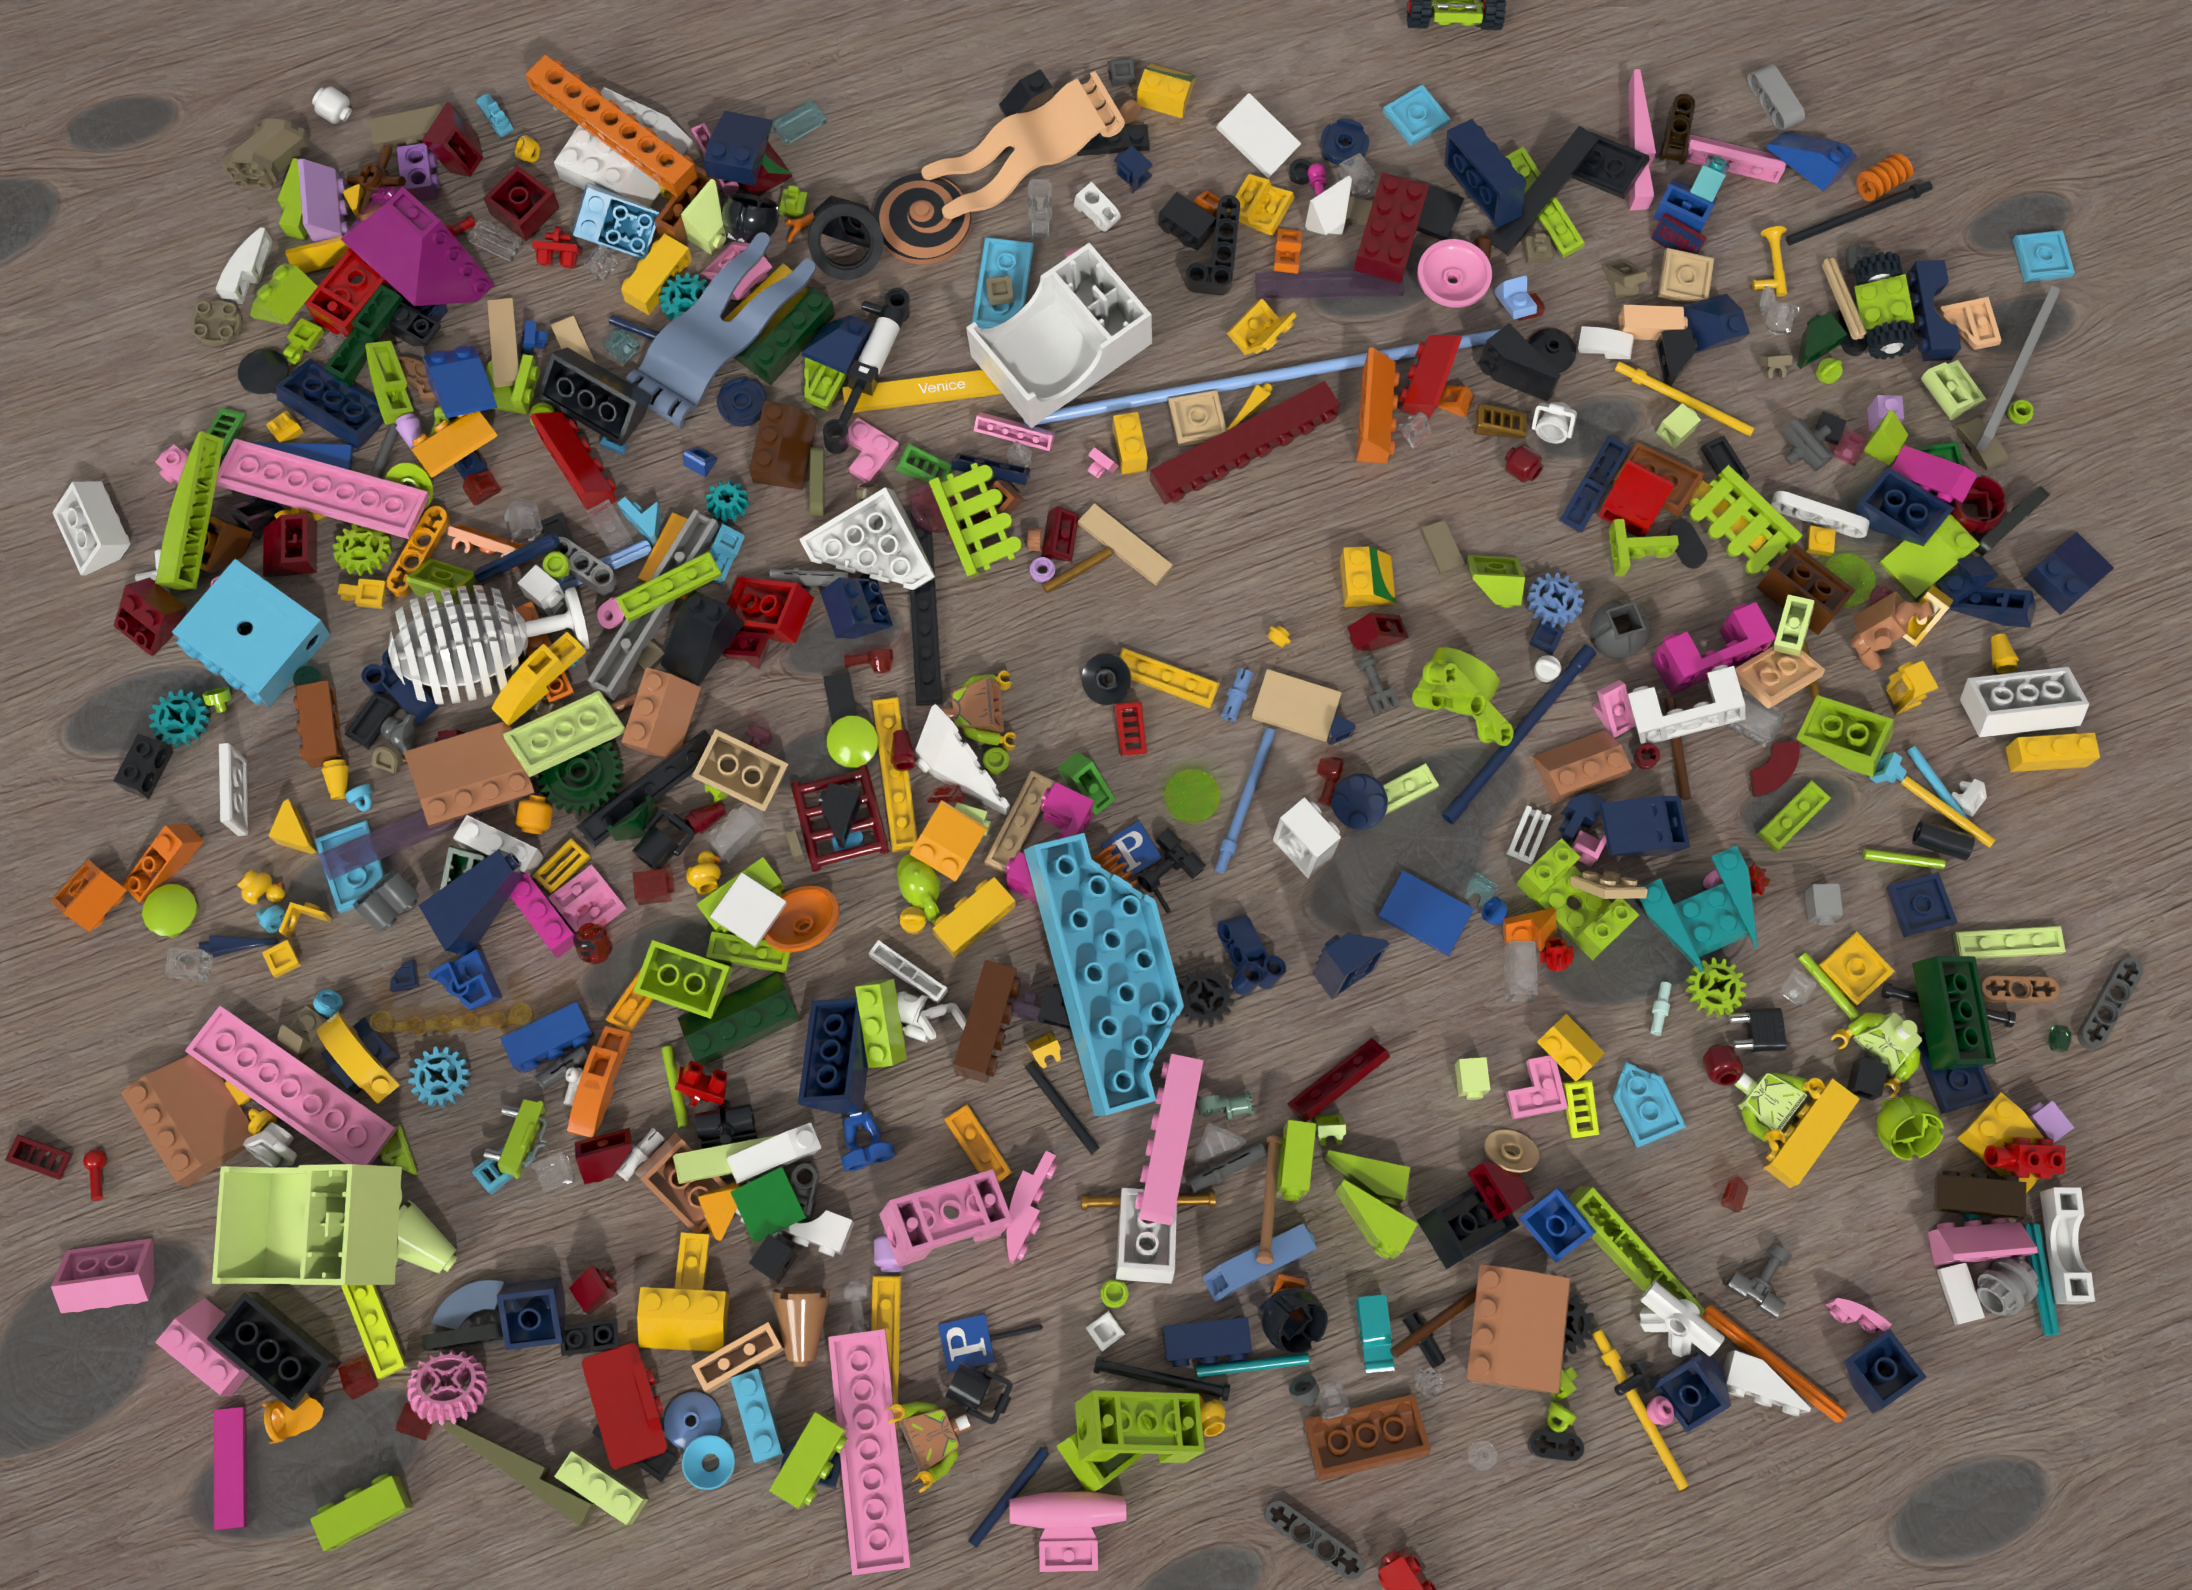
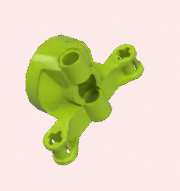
M1439 647L1436 649L1429 662L1424 666L1423 677L1414 689L1412 695L1414 705L1418 708L1430 710L1445 708L1457 714L1473 716L1477 724L1478 737L1483 743L1497 742L1500 746H1507L1513 739L1514 731L1512 725L1491 704L1500 686V679L1496 673L1484 662L1461 650L1449 647Z

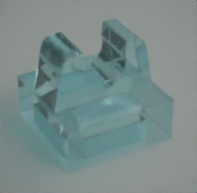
M622 329L619 331L615 330L609 336V340L603 345L605 350L623 365L640 349L639 343Z
M1475 872L1468 884L1465 898L1469 899L1473 893L1480 894L1481 900L1478 906L1482 907L1489 899H1492L1498 885Z

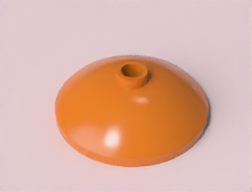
M801 886L783 893L779 897L785 900L787 905L770 927L764 939L772 948L782 952H799L818 945L830 935L839 920L840 907L836 897L829 890L820 886Z

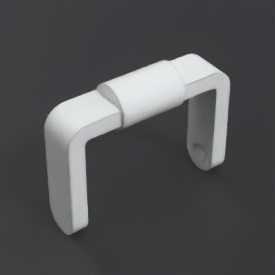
M955 1003L941 1004L920 1013L918 1022L930 1040L936 1038V1032L927 1019L936 1018L951 1012L964 1030L967 1019Z

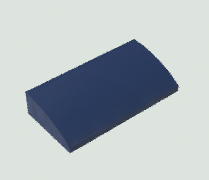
M311 358L275 386L278 401L358 450L374 435L384 422L375 397L354 384L349 388L335 380L327 373L323 365Z

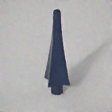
M209 935L210 941L199 942L200 953H212L214 958L245 949L275 945L278 943V939Z

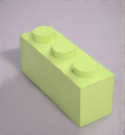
M576 1451L570 1452L554 1476L625 1525H633L649 1500Z

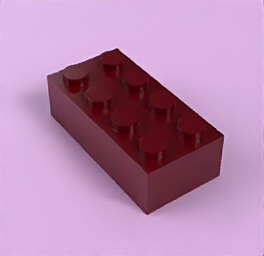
M1381 173L1353 271L1397 283L1402 282L1427 196L1428 184Z

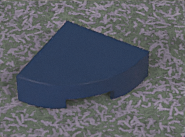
M412 959L403 963L402 967L392 977L390 983V991L392 993L420 987L416 960Z

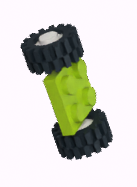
M1883 251L1879 252L1878 255L1872 253L1870 257H1862V260H1858L1857 264L1854 265L1857 286L1854 288L1859 315L1866 330L1869 354L1875 359L1881 357L1882 360L1887 357L1893 359L1896 355L1899 357L1903 356V353L1911 352L1910 349L1913 350L1915 348L1916 341L1913 325L1911 324L1915 323L1906 274L1903 275L1900 257L1897 253L1892 254L1890 251L1886 254Z

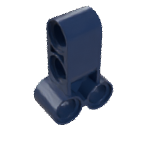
M388 649L383 653V664L381 666L369 664L362 670L361 678L371 692L379 694L388 692L408 714L413 713L416 716L414 721L418 725L439 708L425 691L426 702L417 700L413 681L404 676L405 685L392 668ZM382 675L380 681L371 683L375 676Z
M1241 914L1218 922L1217 932L1237 971L1231 982L1234 991L1239 995L1247 996L1257 986L1264 989L1274 987L1285 974L1286 964L1279 956L1268 955L1250 918L1246 914Z

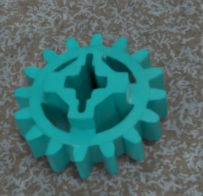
M689 273L685 274V278H681L677 274L676 281L674 282L668 279L669 287H662L663 295L659 296L662 311L666 313L667 319H676L691 308L707 288V280L703 279L700 281L698 274L690 278Z
M179 690L178 696L170 691L168 699L159 697L161 704L159 706L152 705L156 713L149 715V718L154 722L149 727L155 732L154 736L162 740L167 746L172 743L176 748H180L182 742L187 746H191L192 738L197 741L201 740L198 735L199 732L207 733L208 730L203 725L211 722L205 716L210 713V710L204 706L205 702L200 697L197 698L193 692L187 695L183 690ZM176 714L181 717V720L184 722L183 724L178 721Z

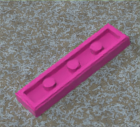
M246 1407L214 1410V1530L247 1527Z

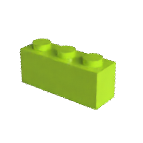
M764 857L741 872L777 896H781V891L785 889L782 881ZM740 874L697 903L699 910L715 932L724 934L730 932L712 920L710 916Z
M894 978L869 981L856 986L855 990L868 1068L894 1066L907 1060Z
M814 1412L769 1491L797 1509L804 1508L805 1505L810 1506L818 1494V1490L815 1487L821 1478L825 1480L833 1468L834 1464L830 1461L836 1452L840 1454L849 1440L846 1434L849 1429L821 1412Z
M388 1473L383 1474L371 1481V1487L363 1491L361 1488H357L344 1495L345 1500L335 1505L334 1502H331L317 1510L318 1515L312 1517L310 1521L323 1551H333L412 1509V1504L400 1477L389 1476Z

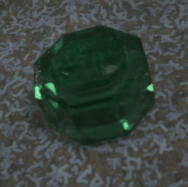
M2055 1025L2051 1027L2048 1035L2050 1049L2062 1053L2067 1051L2071 1044V1032L2068 1026Z

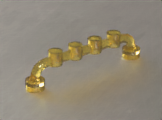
M517 1003L512 1006L509 1015L497 1011L492 1013L491 1016H476L473 1013H468L463 1017L457 1018L439 1015L435 1019L422 1020L418 1016H412L408 1020L395 1021L390 1013L380 1010L371 1016L370 1026L379 1034H387L391 1031H410L417 1036L424 1034L426 1030H438L443 1034H449L453 1029L465 1028L469 1032L474 1033L479 1031L481 1027L493 1026L496 1030L503 1031L511 1025L521 1027L529 1025L534 1018V1012L528 1004ZM498 1018H503V1022L499 1025H496V1020ZM475 1019V1024L468 1026L469 1021ZM448 1021L447 1026L441 1028L442 1022ZM420 1022L419 1028L413 1030L414 1024Z

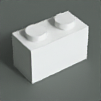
M537 565L518 582L527 601H532L535 608L545 617L563 614L566 610L565 595L559 583Z

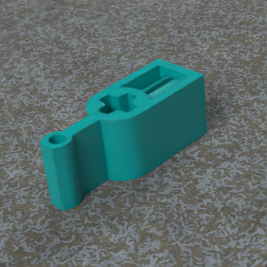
M1386 1294L1356 1298L1355 1304L1365 1373L1394 1371L1393 1356L1390 1352L1392 1337Z

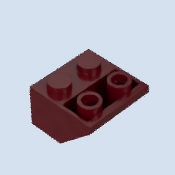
M447 102L422 141L450 173L471 177L483 159L479 136L450 102Z
M308 513L281 515L263 528L264 577L317 573V525Z
M149 577L125 586L113 626L146 653L153 656L174 635L172 631L183 620L188 607L163 587L155 584V581Z

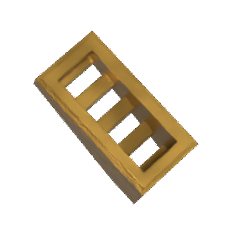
M1479 404L1476 410L1475 434L1526 438L1527 414ZM1486 418H1490V423H1486ZM1495 419H1500L1499 425H1495ZM1505 419L1509 420V427H1505ZM1514 420H1519V430L1514 429Z

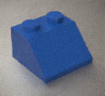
M1560 1187L1547 1194L1519 1218L1555 1263L1596 1233V1230Z

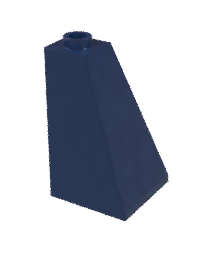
M498 849L418 905L445 951L463 956L474 951L523 877L518 868L521 864L513 853Z

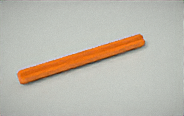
M1707 1305L1704 1308L1706 1311H1704L1701 1317L1750 1356L1762 1359L1788 1386L1835 1423L1843 1421L1847 1415L1846 1409L1713 1305Z

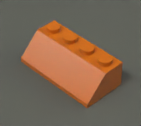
M1370 347L1362 371L1356 461L1387 464L1389 455H1393L1395 449V440H1391V432L1395 433L1396 417H1392V412L1397 408L1398 395L1394 394V387H1398L1399 372H1395V361L1375 348Z

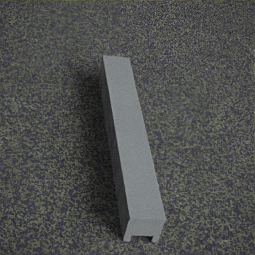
M694 509L650 580L704 554L720 528L717 521L701 515L699 511ZM677 599L629 623L627 620L624 621L588 679L592 690H600L603 696L615 701L636 667L638 659L650 640L652 641Z

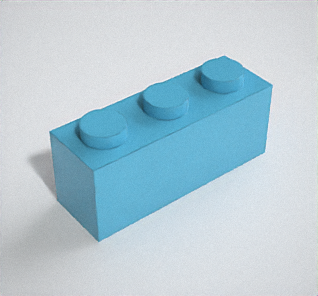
M755 1369L731 1377V1383L754 1463L760 1464L783 1456L785 1450L762 1370Z

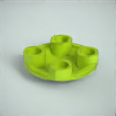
M846 716L838 719L831 726L827 735V748L830 756L838 764L848 768H858L867 764L874 757L878 748L879 735L874 726L868 720L859 716Z
M166 884L156 888L148 895L143 904L142 916L145 925L151 932L160 936L175 938L192 924L200 907L194 895L187 888L178 884Z

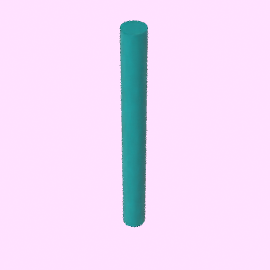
M1308 1353L1199 1365L1196 1366L1197 1377L1307 1365L1310 1364Z

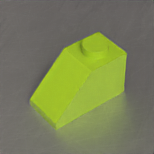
M1889 410L1872 432L1862 451L1888 465L1898 457L1908 437V433L1894 411Z

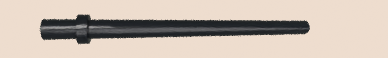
M1927 181L1919 185H1910L1907 190L1786 237V242L1790 246L1910 198L1917 199L1921 197V194L1933 189L1932 183Z

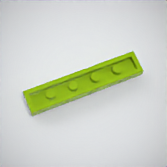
M1523 146L1505 156V158H1508L1513 168L1524 176L1526 181L1525 194L1541 173ZM1555 197L1538 220L1546 233L1550 235L1551 241L1564 259L1585 247V242Z

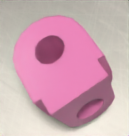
M616 597L610 598L603 603L597 612L599 623L608 629L619 627L626 620L615 599Z

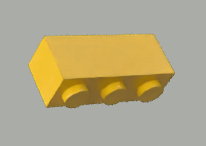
M664 233L660 240H656L653 243L651 251L645 259L642 258L638 262L634 273L624 280L621 291L625 302L650 316L660 303L659 296L663 295L661 288L669 287L667 280L676 281V275L681 276L692 262L689 248Z
M2095 733L2018 737L2005 747L2010 772L2088 767L2100 758Z
M995 877L990 881L987 879L982 881L975 888L976 892L969 898L965 896L955 904L954 911L949 915L946 913L941 915L934 922L935 926L932 928L933 935L954 958L1016 907L1015 899Z

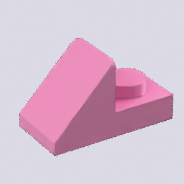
M1618 680L1597 691L1600 701L1593 704V708L1613 738L1636 726L1624 682Z

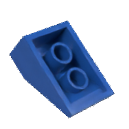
M1790 132L1783 133L1766 146L1769 151L1822 191H1825L1840 180L1857 157L1853 153L1852 148L1845 143Z
M460 346L455 350L445 352L434 351L430 355L423 356L428 384L446 418L497 408L481 359L474 346Z

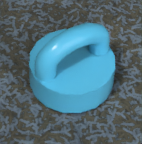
M367 783L348 791L345 797L349 804L355 803L358 810L365 812L372 806L370 796L374 792L370 784Z
M274 905L259 909L256 912V916L260 920L259 923L262 928L269 933L279 931L286 911L281 906Z
M323 989L316 994L313 1005L319 1015L329 1019L340 1011L343 1006V999L337 992Z

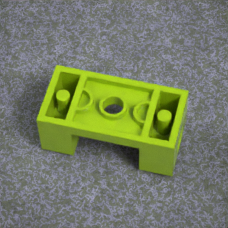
M1561 838L1522 875L1516 885L1541 910L1555 908L1556 925L1593 961L1639 914L1624 899H1616L1611 903L1608 899H1603L1570 886L1571 876L1582 875L1574 866L1581 857ZM1570 897L1577 898L1580 902V909L1573 910L1569 908L1567 899Z
M1092 1390L1075 1402L1079 1461L1106 1462L1119 1453L1158 1454L1159 1463H1187L1205 1452L1199 1394ZM1142 1415L1150 1418L1152 1422L1151 1430H1147L1142 1426Z

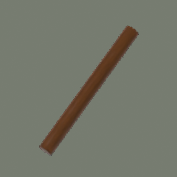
M1675 698L1664 700L1666 714L1676 709ZM1680 736L1672 738L1671 745L1680 799L1687 800L1691 798Z
M1472 1289L1390 1348L1392 1356L1398 1358L1473 1304L1476 1300L1477 1290Z

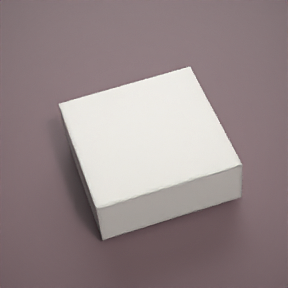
M1109 1311L1086 1327V1330L1102 1352L1125 1335Z

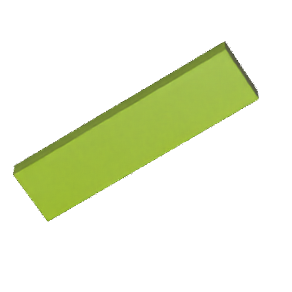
M710 551L615 599L629 623L721 577L722 573Z

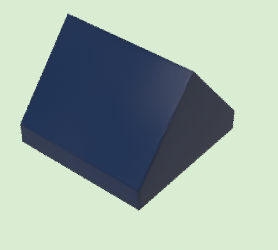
M1335 714L1327 741L1328 744L1332 745L1352 737L1356 727L1355 724Z

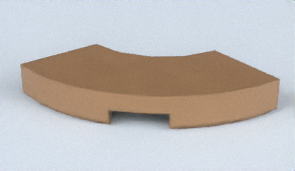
M397 356L407 385L414 387L418 391L422 403L437 401L428 384L423 362L410 357Z

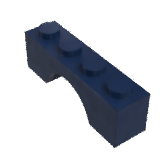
M1945 260L1915 261L1907 272L1906 279L1910 287V300L1915 315L1914 328L1918 331V351L1921 352L1923 361L1952 360L1961 349L1957 326L1944 321L1936 313L1933 305V297L1939 295L1949 282Z

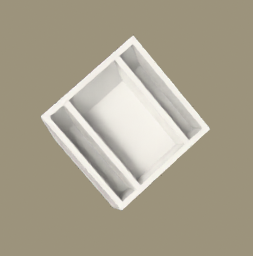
M605 87L600 92L606 100L614 101L625 114L633 115L644 128L649 127L663 142L668 141L682 156L686 155L693 141L668 116ZM578 125L554 161L559 179L583 190L585 189L586 182L611 190L650 208L660 195L657 182L580 125Z

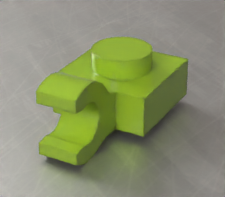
M300 318L287 336L291 343L283 352L288 357L287 362L298 365L302 359L304 349L312 352L325 334L323 329Z

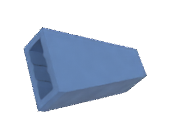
M1303 1223L1272 1238L1271 1253L1274 1255L1273 1263L1261 1264L1256 1261L1257 1253L1260 1252V1245L1218 1265L1202 1278L1213 1300L1217 1302L1317 1249L1314 1236L1310 1230L1306 1229Z

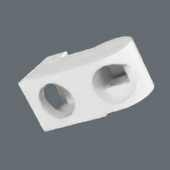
M1092 181L1076 195L1074 207L1080 213L1083 211L1094 221L1100 230L1106 232L1121 219L1118 209Z

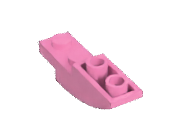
M1045 1151L1033 1175L1024 1170L1022 1171L1011 1200L1009 1213L1013 1222L1007 1227V1249L1009 1262L1015 1264L1017 1258L1020 1260L1024 1258L1029 1248V1245L1025 1242L1030 1233L1036 1234L1042 1222L1038 1218L1040 1210L1032 1207L1033 1203L1039 1204L1045 1192V1189L1041 1188L1045 1179L1051 1180L1058 1167L1054 1163L1056 1155Z

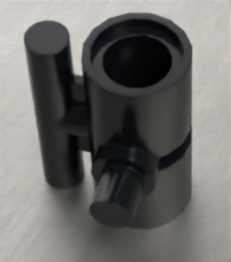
M724 1100L722 1105L719 1104L717 1110L695 1113L696 1131L699 1140L701 1139L702 1149L758 1139L751 1103L731 1107L730 1102Z

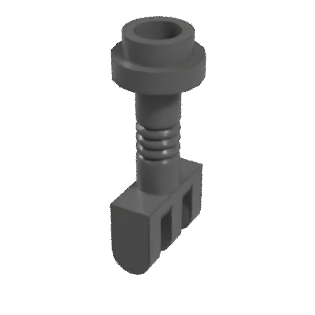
M1373 654L1359 659V670L1366 671L1375 693L1368 697L1373 713H1380L1377 702H1380L1384 711L1390 709L1387 701L1388 698L1393 707L1399 706L1394 688L1384 690L1375 668L1379 664L1378 659L1374 658Z

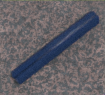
M550 533L474 571V577H476L479 583H483L560 545V539L557 537V534Z

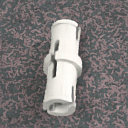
M652 1128L636 1147L632 1146L631 1152L616 1173L628 1182L634 1172L666 1139Z

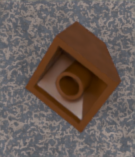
M210 514L200 568L214 573L232 563L234 559L238 560L243 557L246 549L251 544L253 532Z

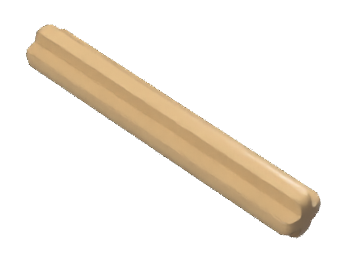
M1833 257L1830 259L1826 258L1822 267L1850 335L1854 340L1862 339L1866 334V330L1838 263Z

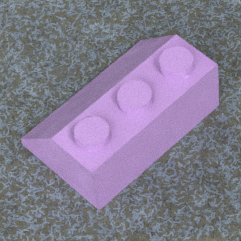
M298 159L303 225L313 243L344 236L350 228L345 218V215L349 214V209L343 195L344 190L347 189L344 178H340L334 168L306 159Z

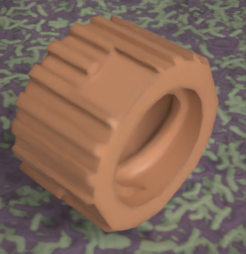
M1042 528L1028 529L1027 547L1029 551H1041Z

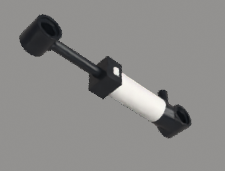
M902 288L889 290L885 295L884 306L868 301L862 303V310L879 317L858 361L854 360L848 373L849 388L853 390L839 419H831L823 426L825 448L833 454L843 453L849 447L847 424L862 393L873 396L879 383L881 369L903 322L910 316V297L907 291ZM840 435L838 438H833L832 436Z

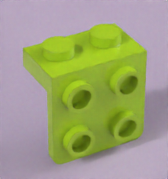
M523 354L514 386L496 388L493 380L492 360L489 361L486 376L497 404V408L493 409L527 415L530 404H532L534 399L535 384L540 376V367L537 366L534 357Z

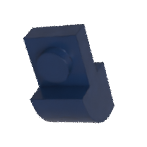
M1581 794L1571 799L1561 812L1566 817L1558 829L1562 832L1559 840L1562 838L1569 844L1580 825L1589 829L1601 811L1600 803H1605L1606 799L1595 794Z

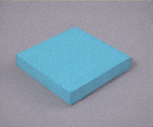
M1423 84L1383 108V113L1410 146L1445 127L1451 120Z
M2063 230L2016 235L2013 238L2024 283L2070 278L2075 274Z

